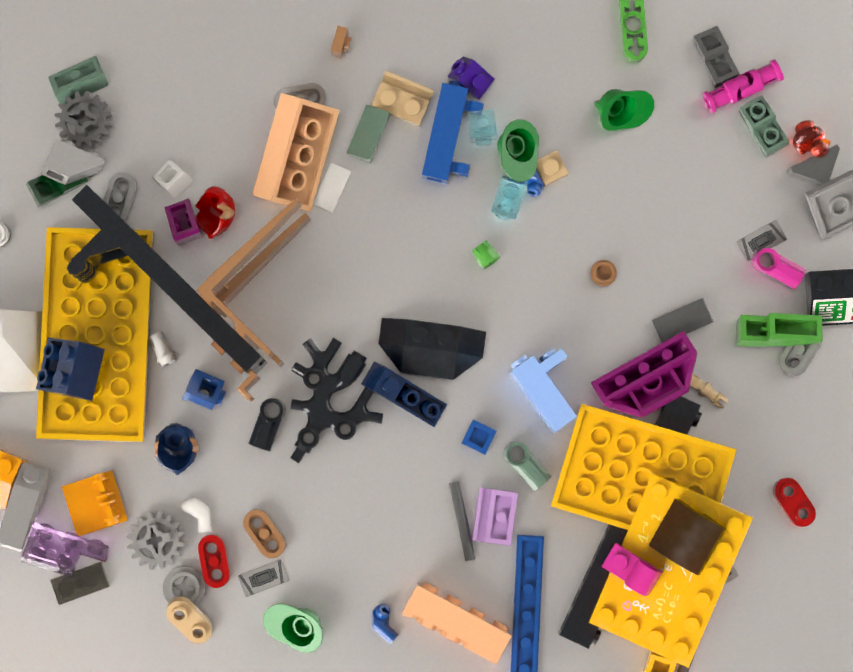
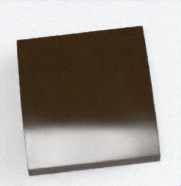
M674 499L649 546L686 570L700 575L726 528L706 514H700L682 500Z

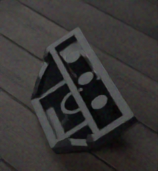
M382 318L378 344L400 373L454 380L483 358L486 331L410 319Z

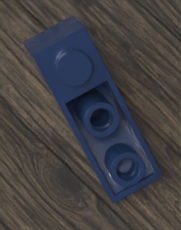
M375 361L361 385L435 427L448 405Z

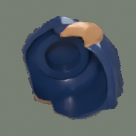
M171 423L156 435L154 450L155 457L160 466L172 471L175 475H179L195 461L199 452V445L193 430L178 423Z

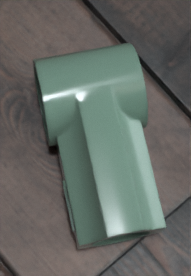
M511 442L504 448L503 455L506 462L516 470L534 492L552 477L525 444ZM515 446H519L523 451V457L515 462L510 457V450Z

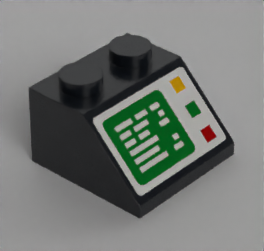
M853 269L810 271L804 276L807 315L822 316V326L853 324Z

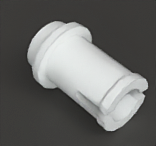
M162 331L148 338L158 358L156 360L157 364L160 363L162 367H165L176 361V352H172Z

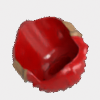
M212 186L208 188L199 201H197V204H195V207L200 210L196 215L197 223L209 239H213L215 236L225 232L234 219L235 203L232 197L220 187Z

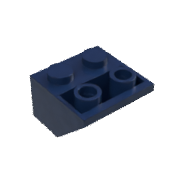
M48 338L44 348L41 370L37 376L36 390L92 401L105 349L79 341Z

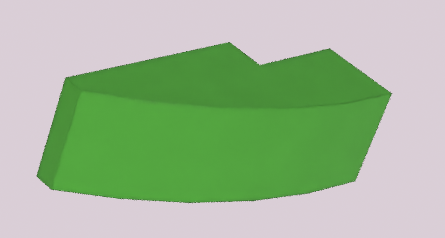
M769 313L768 316L740 315L737 320V346L741 347L795 346L821 343L823 341L822 316Z

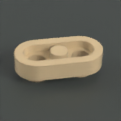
M175 597L170 600L166 611L168 620L191 642L198 644L206 642L212 633L210 619L188 598ZM182 611L184 615L178 616L175 612ZM201 629L203 632L196 634L194 630Z

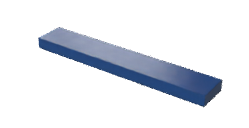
M517 535L510 672H538L544 536Z

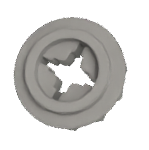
M178 567L170 571L163 582V594L167 602L169 603L175 597H182L181 590L173 587V585L182 584L187 576L188 586L195 588V591H187L184 597L188 598L195 606L199 604L206 592L205 581L199 571L191 567Z

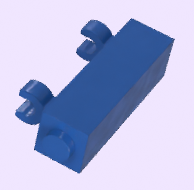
M449 81L448 84L442 83L422 171V179L447 184L450 173L468 177L470 165L453 162L463 112L482 116L484 103L466 100L468 88H464L457 81Z

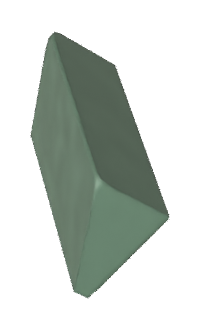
M96 56L48 77L57 100L60 104L64 105L67 104L65 97L69 96L71 99H74L75 92L77 91L81 97H84L86 91L93 93L108 86V81Z
M366 105L346 153L371 163L390 118V112Z

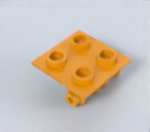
M113 470L61 486L77 537L128 521Z

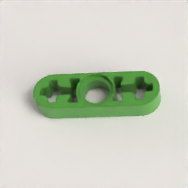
M619 0L623 54L630 62H640L648 52L644 0L634 1V10L640 9V12L630 11L628 13H625V10L629 11L630 9L629 0ZM630 17H636L639 19L641 27L636 31H631L626 26V20ZM641 34L642 38H637V47L642 48L643 51H640L638 56H634V53L632 51L629 52L628 49L633 46V37Z

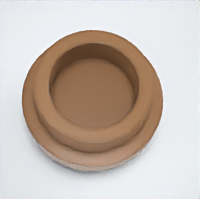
M600 260L592 266L590 276L596 285L605 287L615 281L617 270L610 261Z

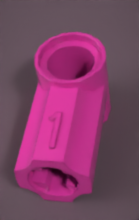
M771 248L756 251L751 259L755 270L769 275L794 290L805 275V268L779 255ZM763 253L771 257V264L767 268L763 267L760 263V256Z

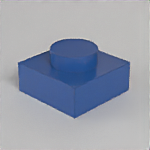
M472 420L461 444L485 455L497 431L478 421Z

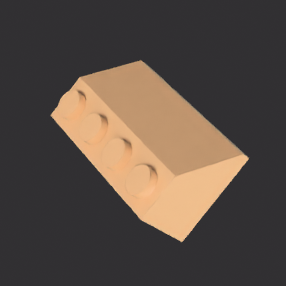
M281 93L252 195L283 205H289L297 198L302 204L299 209L311 212L340 110Z

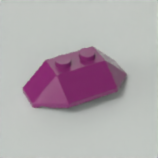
M683 331L592 381L591 385L604 406L643 418L689 392L698 353Z

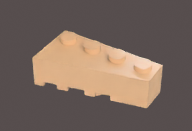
M424 582L423 585L417 583L402 610V614L408 618H415L421 625L434 631H439L441 635L458 644L461 643L466 649L497 664L512 636L507 632L509 627L496 620L493 624L484 620V613L471 607L470 611L460 607L462 601L449 594L446 598L438 595V588L427 582Z

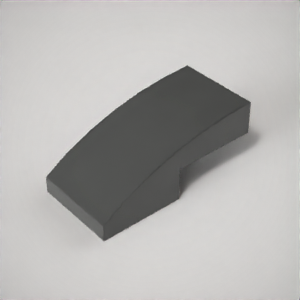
M718 26L694 36L700 56L715 88L740 75L728 52L729 47Z
M701 298L653 319L652 322L663 343L683 331L688 334L713 323L714 319L705 299Z

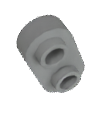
M316 83L283 88L276 93L274 106L277 109L281 93L310 101L308 93L315 91L318 94V98L311 102L321 105L326 100V93L323 87Z
M125 172L114 174L109 181L104 201L112 209L114 207L120 209L119 216L124 221L128 217L136 191V182L133 177ZM122 182L128 184L125 191L119 190V185Z
M822 342L809 345L787 346L780 356V366L783 371L790 376H799L804 373ZM794 360H799V364L796 367H791V363Z

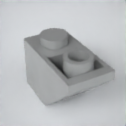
M56 139L41 175L66 185L99 173L105 160L100 158V155L94 151H84L77 148L71 141Z

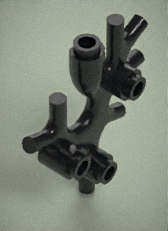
M311 338L304 342L302 345L310 354L313 365L310 368H306L296 362L291 369L292 372L303 378L304 384L309 389L313 390V396L309 400L292 399L291 410L305 412L308 417L305 428L301 429L298 433L297 441L294 444L297 447L290 457L297 463H300L305 453L309 454L312 448L318 445L320 441L319 434L325 429H333L338 438L350 440L355 436L358 424L362 422L382 424L383 413L367 410V403L374 394L367 387L364 388L350 410L338 412L331 407V396L335 392L349 387L358 379L366 366L365 361L367 359L353 350L351 354L348 353L336 373H329L328 365L342 342L335 338L331 340L325 351L319 350ZM314 374L319 376V381L316 384L310 383V377ZM343 425H349L351 429L346 435L341 433ZM308 433L314 436V440L311 443H306L304 440L305 435Z

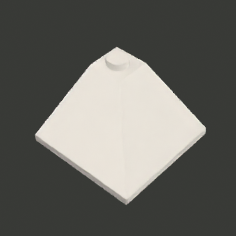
M0 310V392L38 391L36 386L40 369L41 311Z

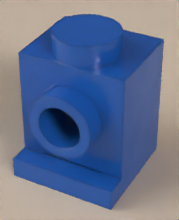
M195 369L182 400H189L212 410L215 405L220 406L226 391L222 390L225 381ZM206 390L209 396L200 393V391Z

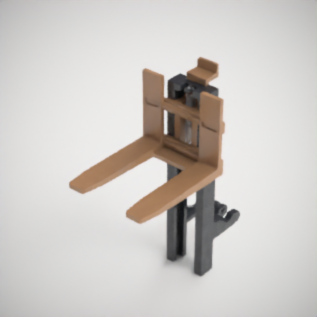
M86 185L72 201L101 230L71 259V262L67 265L69 274L86 284L97 276V268L101 264L129 256L214 340L211 345L221 355L226 352L233 359L230 364L240 374L245 371L250 375L237 390L248 401L252 402L254 398L248 391L261 379L257 373L268 363L254 347L257 350L261 348L280 367L284 363L227 305L311 220L304 213L238 272L302 206L300 201L295 198L214 271L195 291L102 198ZM220 315L224 318L228 316L236 326L232 328Z

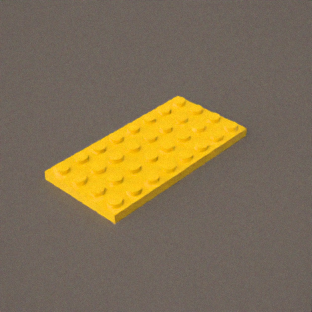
M47 227L39 371L41 370L44 348L48 338L79 341L105 350L92 401L38 390L37 439L144 442L151 278L129 256L101 264L97 268V276L86 284L78 281L67 270V265L71 262V259L101 229ZM134 230L153 249L154 232L152 230Z

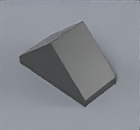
M837 144L790 167L786 172L788 176L820 186L830 180L840 148Z

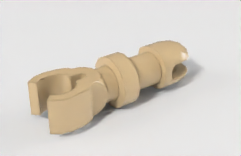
M693 373L690 386L698 390V394L701 397L706 396L714 405L724 408L718 400L722 399L728 403L727 397L711 388V383L703 382Z

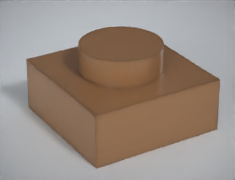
M337 26L331 47L332 56L342 58L343 52L349 51L352 37L348 36V28Z

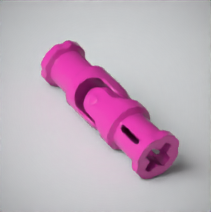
M774 59L757 70L753 68L734 79L722 83L721 87L711 92H703L702 96L708 110L711 113H715L716 109L728 103L734 104L739 102L741 99L762 91L764 86L784 80V76L779 64Z

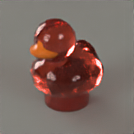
M811 120L802 121L796 125V133L793 137L795 150L800 154L811 152L817 158L825 157L829 152L831 141L826 139L824 130L816 126L815 122Z

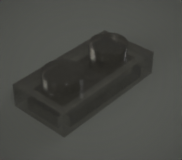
M102 561L50 580L59 605L111 587Z

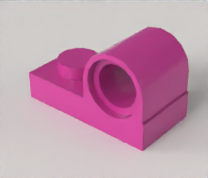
M615 543L601 566L624 580L625 585L643 596H648L663 573V571L618 543Z

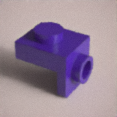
M464 56L452 65L451 72L448 75V78L452 81H457L464 88H468V92L479 100L495 80L475 60Z

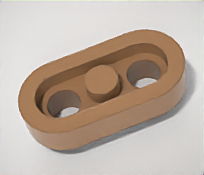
M262 510L248 512L243 520L245 531L262 555L267 558L279 557L286 547L285 539L266 512ZM255 518L262 520L260 528L253 526L252 522ZM273 539L277 542L275 550L268 548L269 540Z

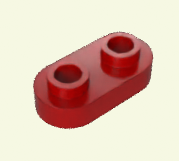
M792 478L778 480L773 487V495L790 522L799 527H806L812 524L816 517V510L799 483ZM786 486L792 488L790 496H786L783 492ZM802 508L807 511V516L804 519H801L798 515L799 510Z
M207 535L198 544L203 579L208 586L220 588L226 585L230 579L224 541L219 536ZM210 543L216 544L217 550L215 553L208 551L207 547ZM215 569H219L222 572L220 579H215L212 576Z

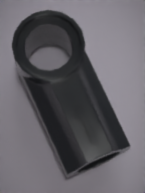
M270 398L261 404L260 413L248 444L269 452L271 451L280 423L286 413L285 404L281 400ZM272 402L276 403L280 408V412L275 418L268 416L266 412V407Z

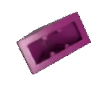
M189 198L164 207L173 239L178 246L203 237Z

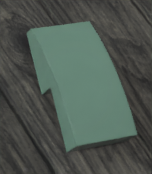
M763 95L739 108L746 124L766 157L789 145V139L776 121V115Z

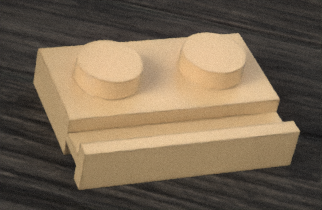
M385 71L371 106L390 112L391 116L420 127L434 90Z

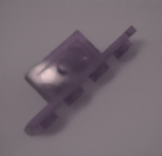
M33 523L27 537V544L21 555V562L72 577L81 555L106 562L109 546L97 539L89 540L79 537L74 532L56 530L48 524Z

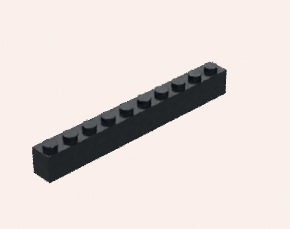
M680 396L662 407L654 425L688 435L691 426L696 427L702 413L699 412L701 405ZM608 524L558 632L560 636L588 649L591 644L596 645L602 631L598 629V626L589 623L610 574L608 570L601 566L615 543L622 546L628 532L627 529Z

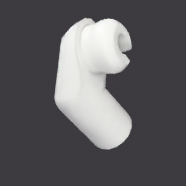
M191 497L185 499L182 502V510L197 518L199 532L212 531L209 507L198 498Z

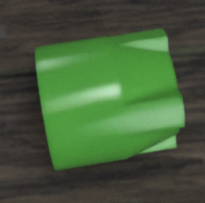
M487 240L472 250L476 260L483 269L490 267L500 259V255Z

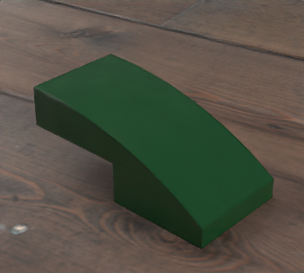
M41 175L28 181L26 186L39 208L87 183L88 180L83 178L64 185Z

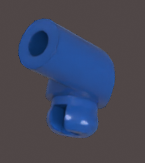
M537 171L531 179L525 181L528 186L527 193L530 196L537 197L544 189V183Z
M380 604L372 612V627L391 644L399 634L389 626L390 608L386 604Z

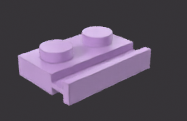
M479 488L472 541L511 546L518 493Z

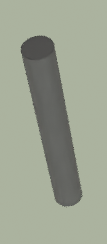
M460 482L449 483L465 561L475 560Z

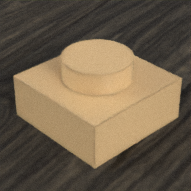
M557 150L537 160L536 171L542 179L544 186L569 174Z

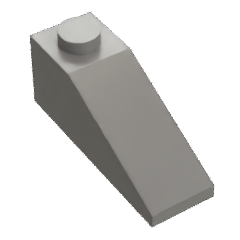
M23 462L1 523L0 546L22 552L49 486V469Z

